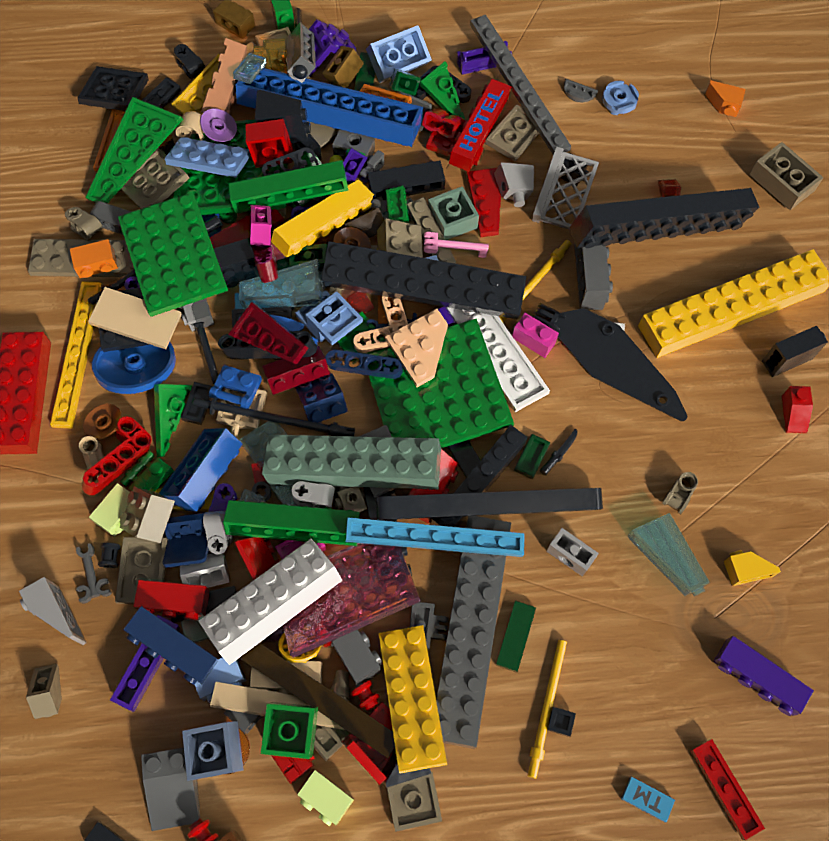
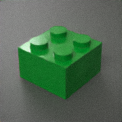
M276 702L267 703L261 754L310 759L314 751L318 707Z

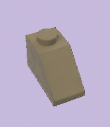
M58 664L34 669L26 695L34 719L51 717L59 712L62 696Z

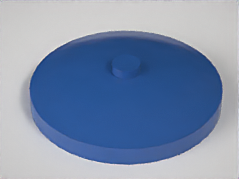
M169 342L167 349L154 345H145L103 352L100 347L93 357L92 370L97 382L106 390L119 394H135L154 388V385L161 384L166 380L175 367L176 356L171 342Z

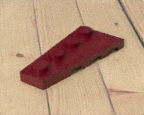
M253 302L250 303L228 334L296 365L309 348Z

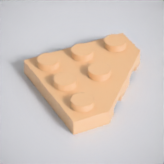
M438 309L385 336L388 345L416 387L435 377L448 328L447 322Z

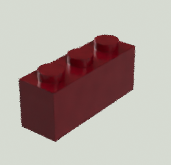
M317 346V351L314 355L302 357L297 365L285 359H280L262 366L273 395L330 374L326 358L319 346Z

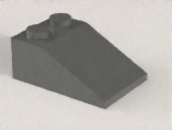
M184 748L141 755L143 784L151 830L156 831L190 825L199 820L197 779L187 781Z

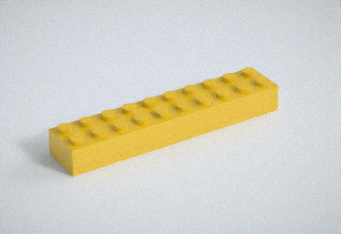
M814 249L644 314L638 327L655 357L659 358L825 292L829 287V271Z

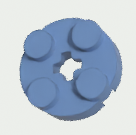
M614 81L606 86L602 101L612 115L625 114L636 108L639 93L632 84L628 86L624 84V81Z

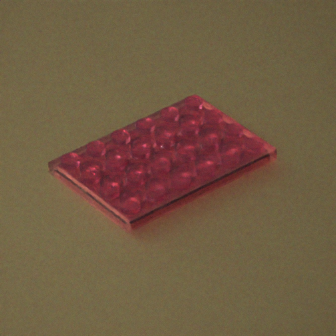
M357 543V546H349L327 556L335 566L342 581L283 625L289 653L293 658L421 601L400 546Z

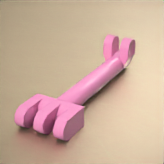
M424 233V252L436 254L438 247L479 251L478 257L484 258L488 252V244L439 240L438 233Z

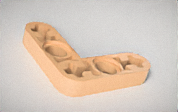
M382 296V306L389 326L357 334L354 337V348L357 352L367 353L390 347L387 341L380 342L376 338L379 335L387 336L408 325L400 299L391 298L394 301V307L391 308V304L388 301V298L391 297ZM399 314L401 319L397 321L392 320L391 315ZM363 340L366 345L362 346L360 341Z

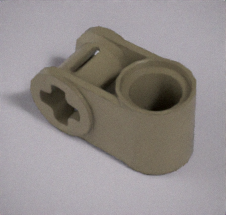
M78 207L70 208L65 212L66 219L71 223V230L85 240L90 239L103 228L101 222L94 215H90Z
M691 472L682 473L665 496L662 504L673 507L681 515L698 485L696 475ZM682 480L687 481L690 484V488L685 487L682 484Z

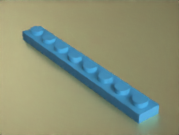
M347 518L345 542L515 557L524 556V533Z

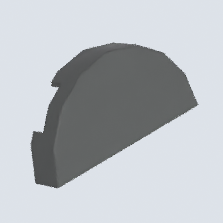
M565 78L564 93L575 102H588L594 99L598 93V90Z

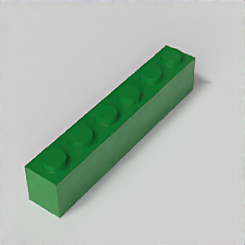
M342 160L229 183L230 202L236 214L251 211V205L276 206L349 191Z
M229 500L223 523L226 535L304 542L312 538L315 543L357 546V543L345 542L347 518L360 519V512Z

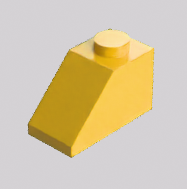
M742 550L729 554L730 557L724 561L732 586L774 577L781 572L779 567L751 551L743 553Z

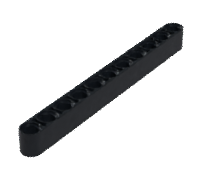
M602 488L376 497L377 520L603 509Z

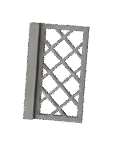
M556 147L533 213L532 221L537 223L542 221L569 229L572 224L566 223L563 217L573 214L576 219L583 210L599 162L563 152V148ZM564 160H572L575 166L566 169L563 164ZM589 165L593 167V170L585 175L581 167ZM578 169L581 177L572 180L569 173ZM566 175L569 183L561 186L558 178ZM584 180L587 185L586 189L578 191L575 184ZM572 186L575 194L567 197L563 189ZM560 191L564 199L555 203L552 195ZM578 197L581 205L573 208L569 200ZM566 202L570 210L561 214L557 206ZM553 208L558 214L553 219L545 216L547 211Z

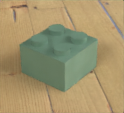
M463 186L428 199V206L445 240L478 228L479 214Z

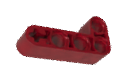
M271 241L270 246L257 247L253 245L255 265L261 282L268 283L278 278L276 260L286 257Z

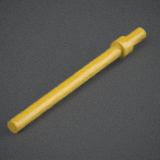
M565 240L558 249L556 248L551 253L549 260L527 283L524 289L523 300L556 262H560L564 257V253L572 245L569 240ZM499 317L503 323L507 319L505 317Z
M558 640L535 744L530 750L529 757H531L527 776L534 779L537 778L540 760L543 761L545 753L543 750L567 644L564 640Z

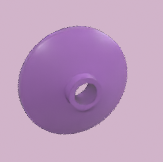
M209 109L201 116L200 126L207 137L217 142H227L234 138L237 132V125L230 114L220 109Z

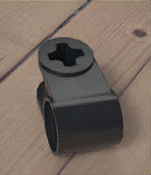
M179 44L174 48L178 66L190 79H193L203 71L205 64L187 45Z

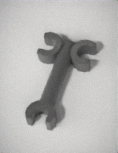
M89 543L88 552L84 554L80 547H76L77 555L83 559L88 587L81 585L76 588L79 593L86 591V596L80 598L79 602L85 604L91 601L92 598L100 595L103 597L110 596L112 594L110 590L102 591V587L110 583L109 580L100 579L98 582L96 580L92 556L95 553L93 545Z

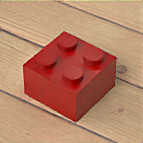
M284 119L246 124V144L256 168L263 167L268 161L292 153V144ZM285 158L283 164L293 163V159Z

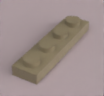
M424 197L407 204V209L415 225L421 226L423 242L425 240V232L438 233V239L445 240ZM438 247L436 254L429 253L430 256L437 255L438 261L456 264L450 248Z

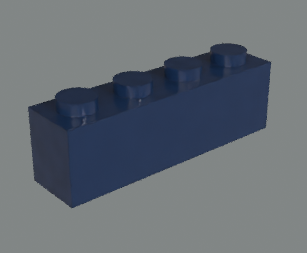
M142 606L123 629L128 633L126 638L135 645H138L139 642L147 647L145 652L155 659L158 655L166 660L164 665L174 672L180 669L185 673L183 678L193 685L196 682L202 685L218 662L216 657Z

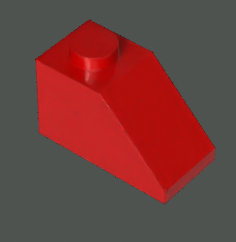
M790 386L781 395L786 433H807L813 409L811 386Z

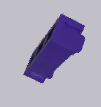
M504 41L505 45L508 48V42ZM484 47L457 52L456 62L461 75L496 67Z

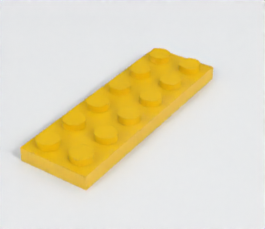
M423 625L379 633L399 773L447 765Z

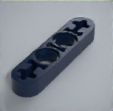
M331 350L325 356L328 367L336 371L390 379L399 378L403 373L402 364L396 358L342 350ZM335 357H338L339 360L332 363L331 359L334 360ZM352 359L360 360L359 365L356 367L349 366V362ZM373 361L379 363V367L375 370L368 368L369 364ZM393 365H396L397 369H394V371L391 372L390 368H392Z

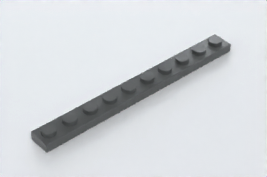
M483 15L470 20L472 30L506 83L512 86V92L551 153L554 155L556 147L563 148V152L570 151V143L488 17Z

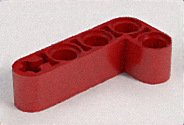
M125 416L118 420L115 435L121 444L84 473L81 485L84 493L96 495L149 451L152 438L132 417ZM127 427L130 431H124L122 428ZM141 441L145 443V445L141 446L138 445L136 442ZM127 454L129 458H123L120 455ZM104 467H112L114 470L106 471Z

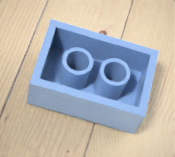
M419 26L374 42L366 48L379 83L391 79L394 68L409 72L431 61Z

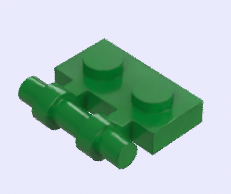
M148 451L138 459V463L131 470L128 469L124 473L125 476L119 482L126 487L132 481L133 484L128 488L130 491H133L135 486L155 492L174 470L158 457L151 463L150 461L155 455ZM144 467L147 468L139 477L137 476Z

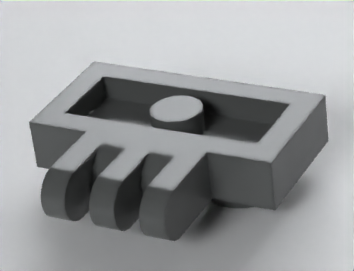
M413 601L410 627L423 625L427 650H430L431 639H447V635L438 634V631L448 630V626L439 625V622L448 623L449 617L434 615L435 604Z

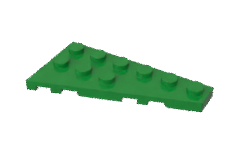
M132 97L85 198L94 203L101 201L108 204L182 122L183 118Z

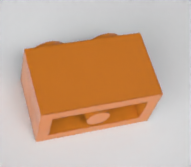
M109 239L70 249L73 267L79 278H87L95 274L107 273L118 269L115 252Z

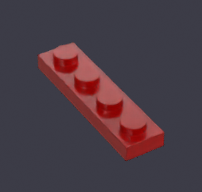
M709 739L690 750L741 839L747 840L764 830V825L713 739Z

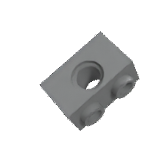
M561 528L546 551L582 577L599 554L563 528Z

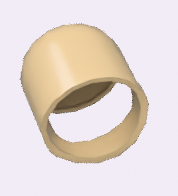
M188 111L182 115L183 120L176 128L178 139L180 137L189 138L191 134H198L200 141L203 140L204 132L200 126L202 116L200 113Z

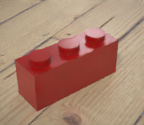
M138 580L133 607L138 610L142 606L152 614L162 613L163 617L176 618V615H185L184 618L198 620V617L206 616L210 591L206 586Z

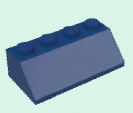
M226 428L204 429L159 494L174 500V505L185 511L197 512L205 504V499L209 493L216 488L219 478L228 470V465L232 459L239 454V449L243 443Z

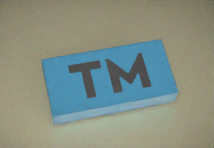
M633 777L629 778L621 797L623 801L664 823H667L675 799Z

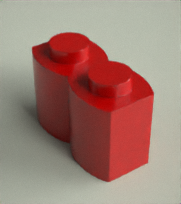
M435 108L425 112L422 125L430 131H438L444 137L454 138L459 132L462 133L465 120L457 115H449L443 109Z

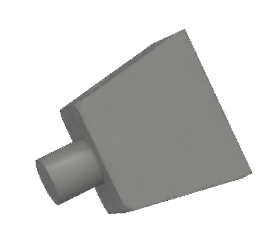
M501 162L494 173L503 199L513 200L515 207H522L534 189V165Z

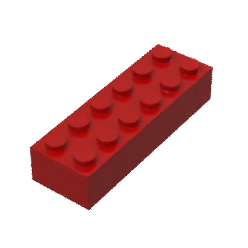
M44 332L2 333L0 346V455L37 454L51 342Z

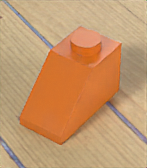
M710 80L705 96L718 113L736 117L742 106L746 89Z

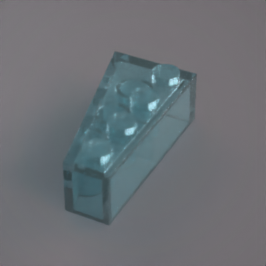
M315 259L279 270L278 278L272 282L262 283L260 277L239 282V301L244 309H247L251 302L257 304L260 308L319 305L322 303V268L319 260Z

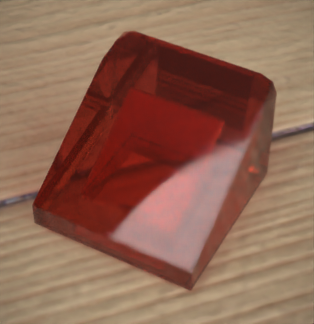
M676 179L658 180L661 197L679 196L681 194V185Z
M356 291L346 299L358 314L361 312L366 314L374 309L366 293Z

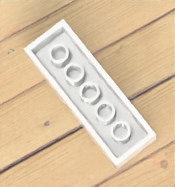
M311 538L200 619L199 623L217 651L230 665L340 583L342 579L335 566Z

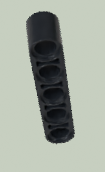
M289 331L309 347L303 357H310L316 353L317 345L309 332ZM228 334L221 336L218 341L220 349L229 359L280 358Z

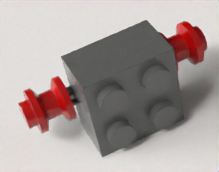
M326 618L316 625L318 628L315 630V633L324 637L325 641L322 644L324 648L330 645L331 647L334 646L356 684V689L351 692L352 696H358L361 700L359 708H365L368 711L378 704L377 699L380 698L378 693H372L370 687L372 685L371 679L381 673L380 666H382V661L375 650L371 652L368 648L370 647V641L363 630L359 632L355 627L345 634L336 632L334 629L335 620L329 621Z

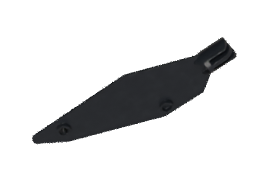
M539 303V308L535 310V315L532 317L559 333L558 338L591 377L679 421L687 419V413L675 389L620 325L585 308L561 313ZM659 398L665 399V403H660Z

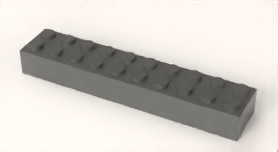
M468 516L466 528L510 532L511 522L479 516ZM462 552L436 699L443 743L472 749L477 747L506 556L469 552Z

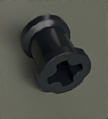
M101 543L102 554L98 566L118 568L117 554L121 545Z

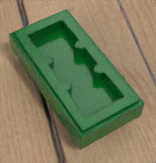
M399 186L387 189L388 219L408 223L405 187Z

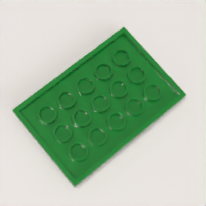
M193 192L118 216L150 317L228 291Z

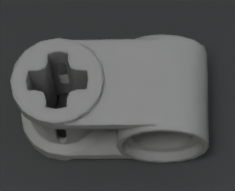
M299 481L292 487L293 501L300 507L308 506L331 509L335 488L329 484Z
M226 511L205 512L203 516V526L206 531L208 548L217 555L224 553L233 541L232 535L225 534L223 521Z

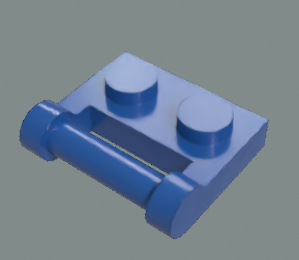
M223 365L214 386L209 391V398L215 396L217 399L236 403L243 408L249 409L262 378L260 375ZM226 388L246 395L241 397L224 392L222 389Z

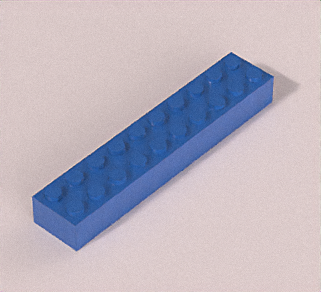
M248 65L236 83L237 104L256 108L257 90H264L301 100L303 108L307 110V121L403 146L412 147L421 127L423 107L307 78L301 83L298 80L292 79L289 74Z

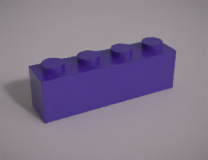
M157 615L159 619L179 632L180 627L177 624ZM141 644L110 699V701L132 712H135L164 659L159 655L155 659L145 652L147 647L144 644Z
M734 636L726 639L713 661L718 664V668L721 671L737 677L740 684L747 688H753L758 692L759 697L768 702L772 701L779 706L778 709L788 716L801 714L814 691Z

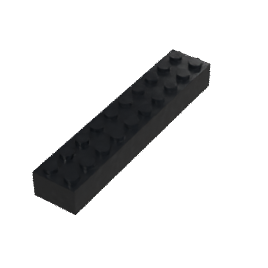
M751 188L586 205L569 229L577 248H592L598 245L608 246L614 243L625 244L630 241L641 242L646 239L658 240L663 237L674 238L679 235L690 236L695 233L706 234L711 231L737 230L760 207Z
M329 241L321 281L323 286L518 319L521 313L527 276Z

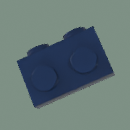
M333 373L295 387L308 421L319 423L348 412L343 392Z
M204 513L169 518L164 531L168 539L162 562L164 567L198 564L207 560L209 548L206 531L203 526Z

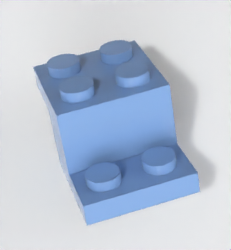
M325 290L295 313L296 317L320 342L326 339L331 345L335 344L363 322V318L337 291L330 295Z

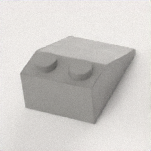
M43 577L19 591L22 597L20 603L25 611H30L34 616L36 615L70 639L82 645L87 643L59 586Z

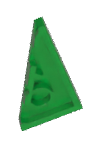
M444 61L420 81V86L449 115H457L465 120L464 113L460 109V101L456 89L453 86L452 77H450L447 69V62Z
M154 385L156 457H165L171 444L169 443L171 434L177 429L181 419V412L186 405L184 401L188 392L191 391L192 385Z

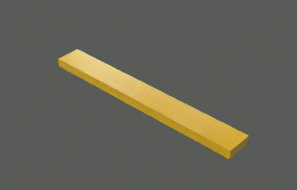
M81 282L50 425L54 428L73 429L94 326L90 325L88 321L96 303L90 305L88 299L102 290L100 287L101 283Z

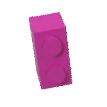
M251 205L250 245L257 247L270 246L271 206Z
M524 313L514 327L512 337L522 345L546 358L556 344L559 333Z

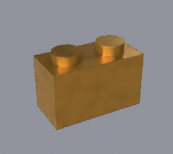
M223 0L213 10L216 24L241 39L255 27L253 13L239 6L236 2Z
M341 46L322 74L329 84L347 88L364 63L354 48Z

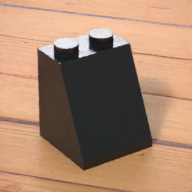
M257 90L256 123L284 119L291 143L307 142L308 133H311V124L307 122V110L303 108L301 100L264 90Z

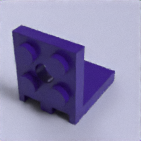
M317 19L312 24L309 30L314 33L316 68L310 73L309 77L313 75L330 52L336 54L341 46L354 48L356 51L355 45L351 43L349 34L345 30H339L332 24L328 25Z

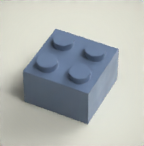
M238 721L182 731L187 781L244 770Z

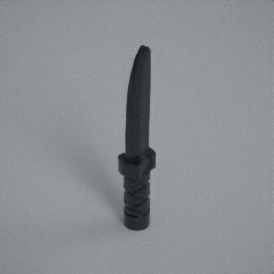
M574 429L558 451H554L551 454L549 461L540 469L543 475H547L551 468L563 459V455L576 439L577 429Z

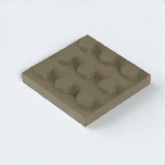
M159 148L154 151L121 188L140 209L163 202L189 179V176L180 167L166 165L165 157L167 155Z

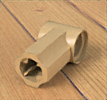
M85 436L80 440L79 449L83 453L87 469H90L104 458L103 447L92 436ZM95 444L92 451H87L90 445Z

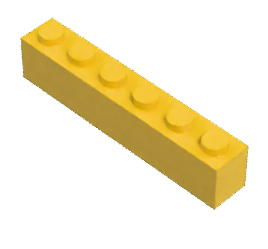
M358 179L348 185L349 191L329 196L274 229L271 242L286 258L292 254L296 255L303 247L312 245L319 237L327 236L332 229L340 228L345 221L354 219L362 211H367L372 205L371 201L374 194Z

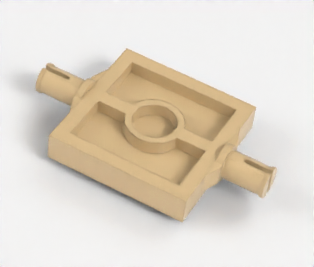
M225 388V392H227V393H231V394L238 395V396H241V397H243V396L246 395V394H243V393H240V392L233 391V390H230V389H226V388ZM258 389L249 409L263 411L267 391ZM222 400L221 402L224 404L241 407L239 404L232 403L229 401ZM218 411L216 422L230 426V432L237 438L239 429L257 431L260 419Z

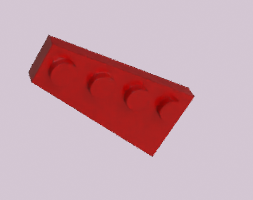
M497 168L467 171V181L472 203L479 214L478 230L480 237L499 235L501 193L494 175Z

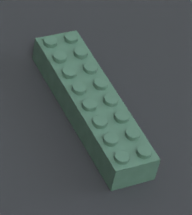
M269 435L262 475L268 484L294 485L299 481L343 487L438 489L442 449L439 438Z

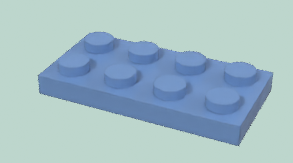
M180 137L165 157L166 165L236 178L250 158V151L241 147Z

